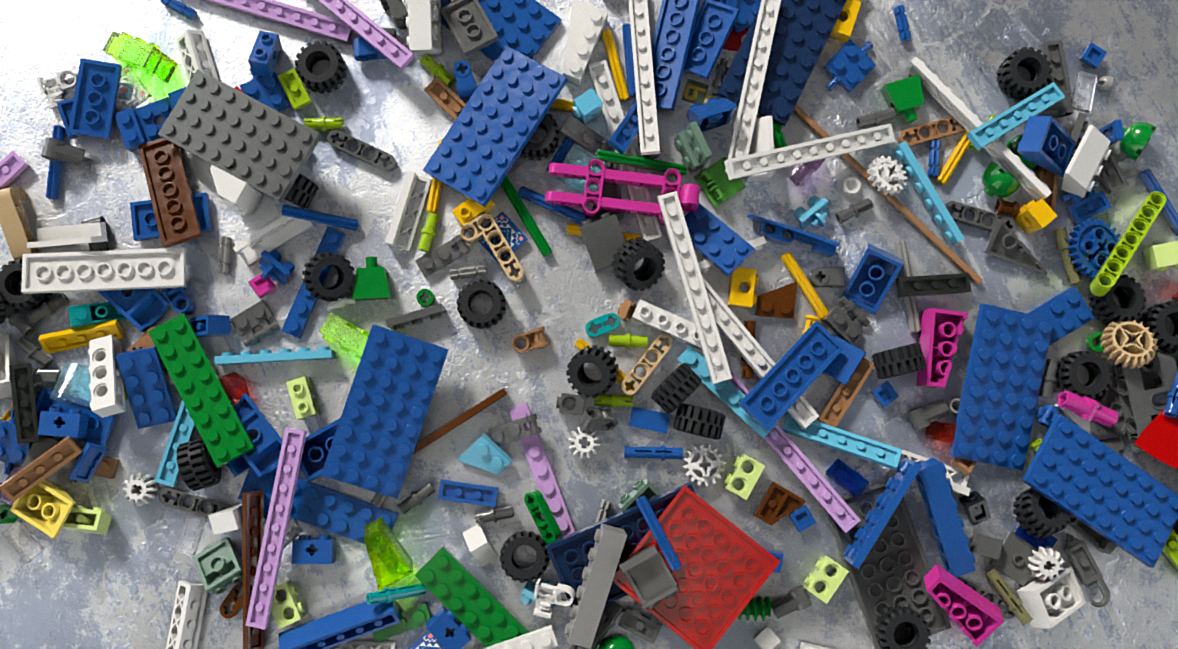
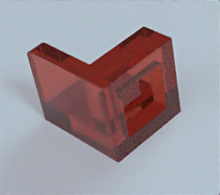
M231 372L219 378L231 403L240 400L245 393L249 395L246 379L236 372Z
M933 421L926 427L924 438L943 443H953L956 424Z

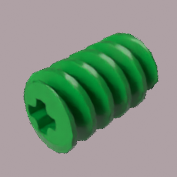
M758 595L755 601L753 596L739 614L738 620L741 621L743 615H745L747 621H749L750 615H753L754 621H757L758 615L761 616L762 621H765L766 616L770 618V597L765 596L763 600L762 596Z

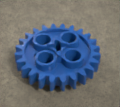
M1090 218L1077 223L1078 226L1073 227L1074 231L1069 233L1072 238L1067 240L1071 244L1067 249L1072 252L1068 257L1074 258L1071 264L1076 263L1077 267L1075 270L1082 269L1081 275L1087 274L1088 279L1095 278L1121 236L1120 234L1115 235L1116 228L1110 229L1111 223L1105 224L1104 219Z

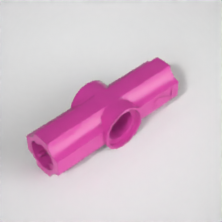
M1065 390L1057 398V405L1074 412L1085 420H1094L1108 427L1115 425L1118 421L1117 411L1105 407L1087 396L1081 397Z

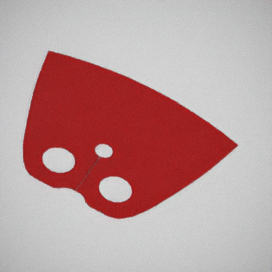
M1163 410L1144 429L1134 444L1159 461L1178 469V419L1165 416Z

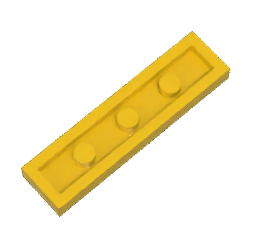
M117 319L43 334L39 336L38 341L46 354L89 346L90 340L108 335H113L117 339H123L124 332Z

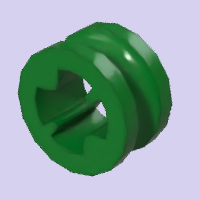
M422 289L417 294V301L420 305L428 307L434 303L435 296L430 290ZM424 293H427L428 296H431V299H428L427 303H424V300L421 301V297H424Z

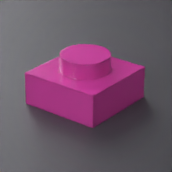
M261 274L248 281L259 299L276 290V285L270 277L263 280Z

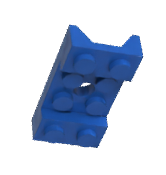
M186 87L168 93L169 97L134 109L130 107L114 113L126 149L134 152L139 150L138 145L163 138L158 135L163 124L157 125L156 120L163 116L165 123Z
M154 288L133 289V293L129 297H125L124 290L98 291L135 327L144 333L152 328L172 308L168 300Z
M245 393L242 395L239 403L234 405V408L248 435L251 431L256 430L258 431V437L255 440H251L255 449L242 456L258 477L263 480L278 467L283 439L250 396Z

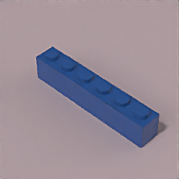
M935 458L919 463L922 467L915 478L945 570L956 578L976 571L974 566L976 562L975 557L968 547L970 541L967 535L964 534V523L957 513L958 504L952 497L951 492L953 489L951 483L946 478L947 470L945 465Z
M395 600L389 604L378 603L368 606L365 601L278 633L279 649H329L401 622L398 602Z

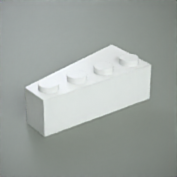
M573 0L563 67V75L567 77V82L577 86L582 84L588 65L591 62L608 20V11L580 0Z

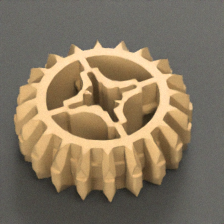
M1136 320L1118 321L1110 323L1103 330L1100 347L1105 348L1103 354H1109L1108 360H1115V365L1121 363L1122 368L1129 366L1130 369L1148 364L1155 357L1158 340L1153 338L1155 333H1150V327L1145 328L1143 322L1138 324Z

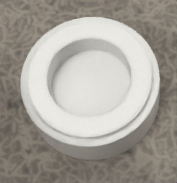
M854 176L845 178L841 183V190L847 196H854L861 189L860 180Z

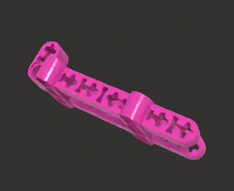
M599 159L591 160L588 166L562 163L549 164V175L586 180L584 195L546 191L545 202L582 208L584 215L587 217H595L599 210L658 217L659 223L665 226L659 204L601 197L603 182L661 189L660 195L677 191L682 211H696L699 205L700 186L684 184L681 188V174L674 168L668 169L664 176L605 169L604 163ZM597 166L601 171L593 173L591 168ZM667 176H674L676 182H669ZM590 185H596L599 188V190L597 192H591L588 189V187ZM593 203L597 208L594 211H589L586 205Z

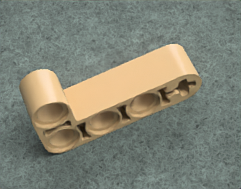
M20 185L0 190V225L15 262L19 259L22 260L23 254L39 253L38 248H27L26 243L35 242L22 206V203L27 201V194Z
M483 214L461 228V237L468 244L476 243L485 238L511 282L519 283L523 280V268L491 215ZM489 220L492 223L489 228H483L482 222ZM474 230L475 234L472 238L465 237L466 231ZM495 236L501 238V242L497 245L491 243L492 238ZM505 252L511 254V258L508 261L501 260V255ZM512 264L515 270L519 271L518 277L511 276L513 273L509 266Z

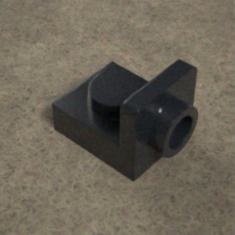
M973 491L969 493V496L964 495L959 498L960 503L966 509L969 522L973 526L991 518L986 499L978 492Z

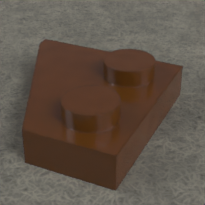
M794 282L757 296L755 316L793 320L797 283Z
M772 481L754 516L772 526L779 519L790 514L795 508L803 505L806 500Z

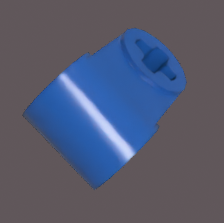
M362 37L353 39L355 60L386 59L384 55H381L379 51Z
M459 60L454 65V73L460 99H465L473 95L477 86L469 63ZM464 68L465 73L461 74L460 69Z
M186 287L160 288L161 293L176 312L184 313L185 315L194 313L196 304L187 292ZM186 301L187 306L182 310L181 305Z

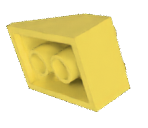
M43 480L14 501L10 511L48 536L56 539L75 501L60 485Z

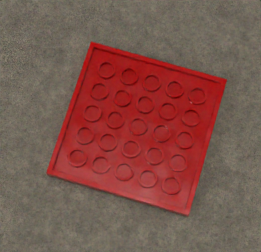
M684 485L658 518L666 537L681 563V568L676 571L671 570L650 529L627 559L653 544L657 546L679 589L674 597L668 600L664 597L659 600L660 604L652 609L647 607L645 609L694 649H713L775 570L780 560ZM619 568L614 575L613 582L641 604L625 573Z

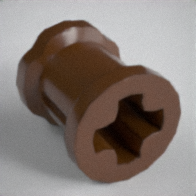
M998 198L995 203L994 213L1010 215L1011 218H1015L1019 212L1020 203L1018 201H1004L1003 198Z

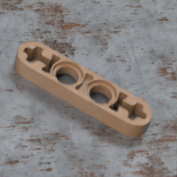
M952 116L905 129L898 135L897 142L901 144L906 141L908 146L912 147L964 132L966 129L960 125L952 128V125L958 122ZM939 124L947 127L946 133L939 132ZM921 129L928 130V138H923L920 135ZM905 134L907 137L913 136L915 134V137L910 139L909 141L903 140Z

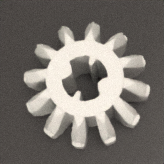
M578 427L579 435L574 431L571 432L576 439L568 438L569 442H575V445H570L569 449L576 447V450L573 452L574 456L580 451V459H583L584 452H586L589 459L591 458L590 450L597 454L593 446H601L599 443H594L595 440L600 439V436L593 438L592 435L596 431H592L590 434L588 432L582 433V429ZM587 437L590 445H586L587 448H581L582 445L579 444L580 438Z
M143 472L137 475L132 474L130 480L124 481L127 487L123 488L122 491H127V494L123 498H130L129 504L131 505L135 503L137 506L150 504V498L154 499L157 497L153 491H158L159 488L154 487L156 482L151 480L152 475H144Z
M1039 546L1038 552L1032 550L1034 555L1033 557H1028L1030 561L1028 568L1032 570L1031 572L1035 577L1037 576L1044 581L1046 578L1053 581V575L1060 577L1058 571L1064 570L1061 565L1064 560L1060 557V553L1057 550H1053L1049 546L1045 549Z

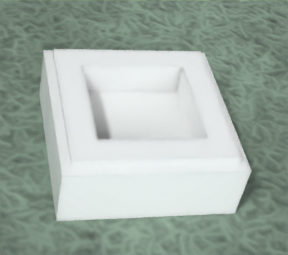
M767 625L753 637L762 649H773L781 642Z

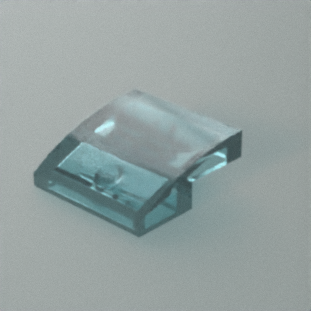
M574 143L562 164L588 166L591 160L596 159V155ZM597 166L591 168L593 173L601 171ZM555 176L557 180L584 194L586 180ZM590 185L588 189L591 191L594 185Z
M65 362L50 398L68 404L73 402L90 407L92 400L89 388L91 383L89 366Z

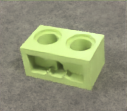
M304 376L286 382L297 420H304L321 414L311 377Z
M742 454L734 460L732 465L734 469L732 473L726 475L723 483H725V489L747 500L765 465ZM745 462H750L752 465V469L748 473L743 471V464ZM736 479H740L743 483L739 490H736L733 486Z
M825 555L824 558L821 557L817 561L813 574L810 573L806 577L804 588L827 604L849 571ZM832 565L834 571L831 575H827L826 568ZM817 582L823 583V588L820 591H815V584Z
M291 580L275 588L271 612L279 629L306 616L305 605L302 601H299L297 596L298 589ZM280 589L286 592V599H282L279 596ZM287 608L293 609L294 617L288 616Z

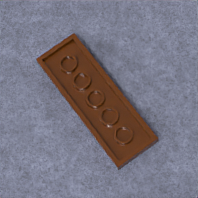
M165 138L138 145L162 246L168 248L203 237L180 147Z

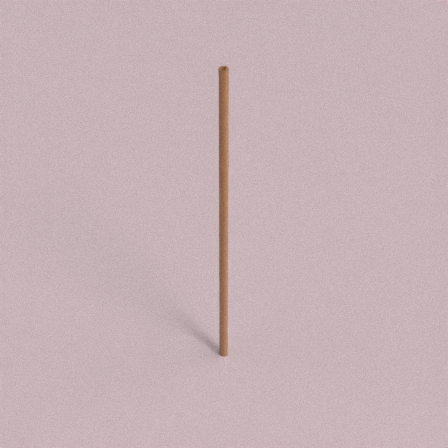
M796 104L793 112L820 138L831 137ZM849 153L840 155L872 186L873 181L868 180L871 175L867 174V170ZM883 190L879 191L889 203L964 273H969V277L974 283L978 285L982 282L983 279L896 197L891 196L889 192L884 195Z

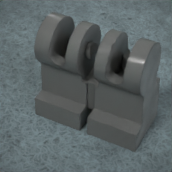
M379 0L385 12L390 10L396 27L401 30L407 29L406 17H408V11L403 1Z

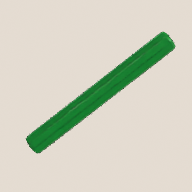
M598 150L596 154V159L604 162L659 172H666L668 169L674 168L680 172L681 176L687 173V168L681 164L605 150Z
M506 175L500 184L542 255L544 257L552 253L550 246Z

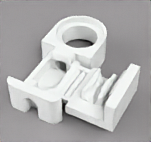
M64 70L57 72L56 77L44 80L40 77L37 78L41 93L47 96L49 102L48 109L58 108L56 102L64 100V91L62 90L76 87L78 76L76 72ZM67 74L74 76V82L70 85L65 82Z
M538 579L534 590L536 605L533 615L550 619L553 613L552 604L570 606L573 603L575 591L572 587L560 583L557 586L542 583L540 582L541 579ZM563 592L568 593L571 598L564 599L560 594Z

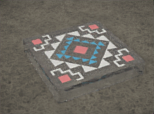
M130 65L122 68L115 108L116 113L130 107L135 108L152 96Z

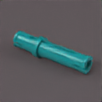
M422 583L396 588L385 587L380 591L366 593V602L368 606L378 603L389 604L398 599L425 595L427 588Z

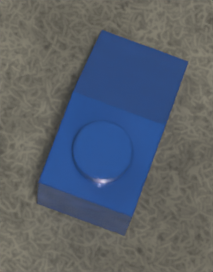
M203 315L190 318V324L197 337L230 335V316Z

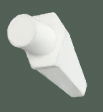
M345 294V298H339L338 301L328 303L327 311L346 307L347 304H356V301L353 299V296Z

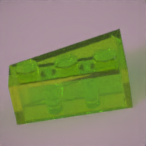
M112 31L103 52L115 60L135 69L139 68L147 71V74L151 76L154 74L162 81L169 83L178 65L177 62L161 52L160 47L152 42L146 44L147 42L139 37L133 39L131 35L125 32L120 34Z
M329 312L318 331L323 334L322 338L330 343H333V341L339 343V348L348 353L351 350L357 353V358L361 359L369 332L332 312Z
M382 517L364 526V541L369 559L371 560L378 591L413 573V560Z

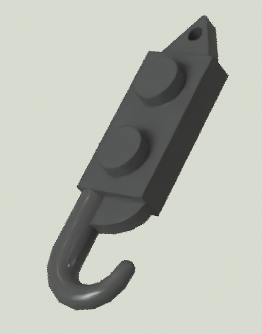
M1066 534V548L1064 551L1082 584L1088 588L1099 587L1103 595L1100 602H1095L1092 598H1089L1088 601L1094 607L1106 606L1110 601V591L1084 541Z

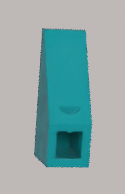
M110 302L68 306L67 308L70 329L115 319L117 321L127 320Z

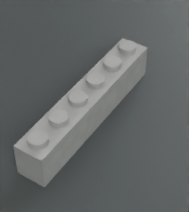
M601 523L600 529H597L595 532L594 548H590L588 554L589 563L587 567H584L582 573L583 582L581 586H578L576 592L577 601L571 607L570 616L572 617L570 623H567L564 629V635L569 644L589 649L592 647L627 538L624 529Z

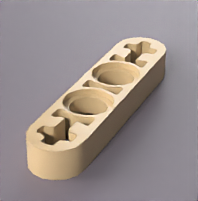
M660 334L620 384V391L623 395L632 396L638 391L672 347L673 340L670 335ZM666 339L668 347L663 346L659 352L657 348L661 344L660 340ZM648 353H655L657 361L654 363L648 361ZM636 368H644L646 375L638 377L636 375ZM634 378L636 380L632 385L634 390L626 391L625 383L629 384Z

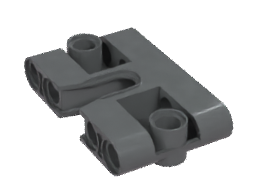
M1168 350L1156 352L1155 357L1148 364L1140 368L1130 369L1129 366L1122 368L1121 363L1115 365V361L1112 364L1116 386L1119 390L1118 395L1124 412L1125 424L1128 423L1127 435L1130 447L1135 453L1145 452L1134 443L1144 429L1166 407V405L1155 406L1152 402L1153 397L1171 391L1177 365L1173 353Z

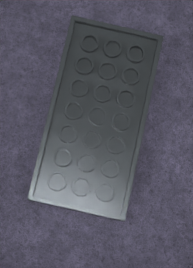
M198 69L158 135L248 183L250 186L281 203L322 137L317 131Z
M888 480L840 496L861 520L847 533L840 528L825 510L846 570L849 571L848 576L875 649H883L875 634H878L875 631V626L879 625L876 620L877 618L881 619L883 617L881 613L883 611L887 613V608L889 607L895 608L897 605L901 607L906 606L918 612L925 618L924 621L928 622L930 627L927 629L931 631V635L952 628L945 609H942L926 591L924 576L930 571L904 497L860 568L857 569L843 558L845 556V548L853 543L855 532L859 527L862 528L866 522L864 520L866 514L876 506L875 500L879 494L884 493L887 488L885 484ZM909 622L900 623L894 631L895 642L903 643L909 639L911 635Z

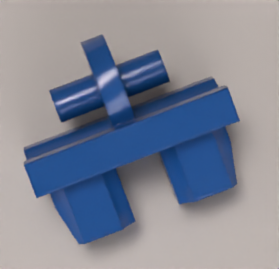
M276 249L270 252L266 250L261 252L262 257L259 261L261 265L259 268L263 271L261 278L266 280L270 277L273 281L277 279L283 285L288 283L295 266L290 261L282 265L279 262L282 256Z

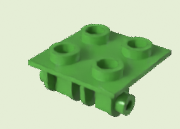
M725 156L708 168H703L699 174L694 176V179L715 208L746 187L740 178L729 180L728 174L725 173L724 161L727 160Z

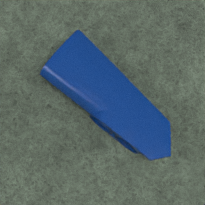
M747 215V218L751 221L760 223L759 235L760 237L764 236L767 241L786 246L796 240L812 245L811 252L829 258L834 255L836 246L839 247V242L759 216ZM765 226H770L773 233L768 234L765 231ZM784 231L789 232L791 235L790 240L783 237Z

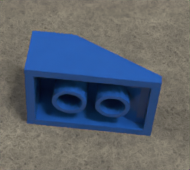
M715 97L708 100L705 104L696 103L691 105L686 115L689 123L696 121L701 132H705L729 124L737 106L736 103L724 97L720 99Z
M1029 116L1017 151L1026 160L1060 177H1064L1077 142L1052 116Z
M867 243L841 297L845 296L848 300H852L855 305L876 314L903 266V259Z
M340 418L306 437L300 469L307 482L322 476L321 473Z

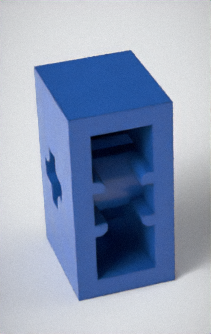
M259 31L248 59L253 75L272 77L282 51L278 34Z
M49 407V411H41L38 435L86 438L89 414H81L82 410L69 409V413L62 412V408Z
M308 534L299 535V538L292 540V564L335 563L336 538H330L331 535H318V538H311V535ZM311 547L318 548V551L314 552V550H311Z
M443 606L426 622V629L445 649H462L471 640L469 634L471 631L463 623L460 624L456 620L457 616L450 609L447 610ZM447 627H448L449 629H452V628H453V632H451V631H447V632H446V628H447Z

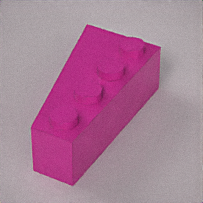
M936 308L922 310L919 344L921 345L927 367L917 371L916 386L928 388H944L946 386L952 367L951 361L953 355L956 354L958 348L956 345L959 336L962 335L963 323L967 319L968 313Z
M936 564L924 576L926 591L942 609H945L949 617L960 626L962 632L972 640L976 647L1004 622L998 606Z

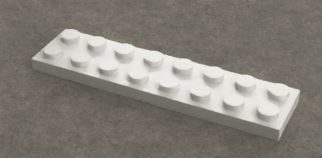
M185 248L23 254L21 292L24 294L186 287Z

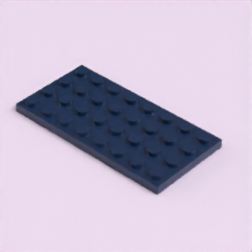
M781 0L757 114L763 117L772 116L774 122L786 126L847 0ZM759 10L717 93L718 96L724 97L738 105Z
M690 482L684 484L695 493L694 488ZM684 485L648 500L657 519ZM638 505L545 545L561 584L568 585L575 591L571 607L573 604H576L577 588L579 585H582L583 569L585 566H588V554L590 548H594V535L596 530L600 529L601 523L624 529L627 534L616 572L620 568L619 564L627 559L650 528ZM612 582L605 605L628 594ZM565 593L567 599H570V595L568 593Z

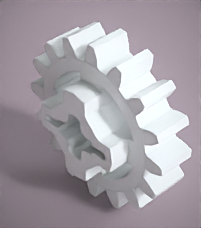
M884 155L880 158L877 157L868 166L867 174L871 175L868 180L873 181L872 187L877 186L878 192L883 190L884 195L888 192L891 196L895 193L898 194L907 185L905 181L908 178L904 176L907 172L901 170L903 165H898L896 159L891 161L890 156L886 159Z
M700 444L699 449L696 446H692L693 452L687 451L689 457L683 458L687 462L686 465H683V468L688 469L685 475L692 476L690 478L691 482L697 479V485H700L702 481H704L705 486H708V481L715 484L714 478L721 479L719 472L725 471V469L721 468L725 461H720L723 454H717L718 448L716 447L711 450V444H708L706 448H704L703 444ZM706 452L711 453L716 460L708 458ZM699 453L698 459L692 462L693 457ZM703 459L705 462H708V466H705V471L703 467L699 466ZM713 467H716L715 472L710 476L709 472ZM693 469H697L701 473V477H698L693 472Z

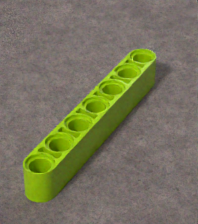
M1159 191L1151 192L1141 204L1091 282L1090 291L1092 294L1102 297L1114 286L1165 205L1167 199L1163 193Z

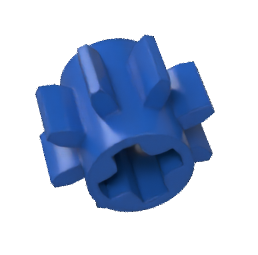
M1046 404L1045 407L1042 406V408L1038 407L1035 413L1038 416L1037 422L1049 428L1060 410L1049 404Z

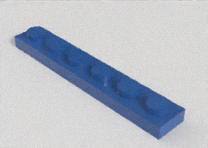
M327 226L314 257L316 254L324 252L338 254L346 234ZM332 265L325 266L320 272L319 280L323 287L333 267ZM303 282L281 330L301 339L318 298L312 296L306 290V284Z

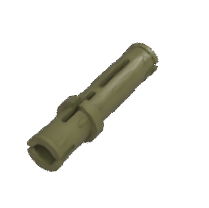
M1066 227L1053 230L1057 240V250L1060 251L1069 284L1081 282L1082 279L1079 271L1075 270L1077 264H1071L1074 258L1068 257L1072 252L1067 249L1071 244L1067 242L1069 238Z
M996 568L985 574L1009 606V611L1012 610L1022 626L1031 622L1033 618L1022 605V600H1018Z

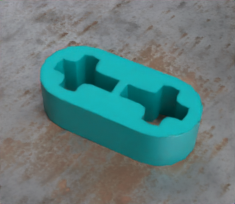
M608 313L590 320L585 327L586 334L589 337L595 338L618 328L620 318L615 313ZM608 317L617 320L614 323V327L610 324L604 326L603 323L608 321ZM591 324H594V326H598L601 324L602 326L601 328L597 329L596 334H594L593 331H588V329L591 328Z

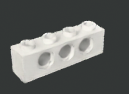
M641 299L639 300L631 318L632 320L663 334H668L670 337L699 350L702 349L693 322Z
M113 335L90 340V349H88L90 357L89 373L91 375L89 388L92 400L90 408L102 418L125 412L124 382L115 356L122 353V342Z

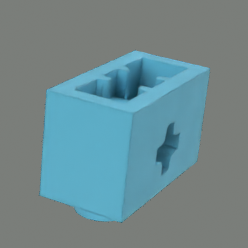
M590 88L573 100L572 109L574 113L572 115L587 125L602 114L603 102L593 88Z

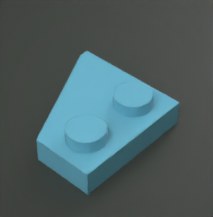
M485 433L458 458L460 462L495 474H499L512 461Z

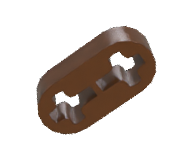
M243 583L235 585L222 602L219 611L224 618H232L242 609L243 595L238 599L236 597L239 594L237 589L243 588ZM234 602L235 604L232 607V610L234 612L228 613V608L226 606H229Z

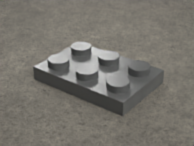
M456 0L440 9L442 16L466 57L499 40L498 34L478 0Z

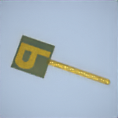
M688 79L681 100L702 105L705 97L712 99L716 96L707 94L709 85Z

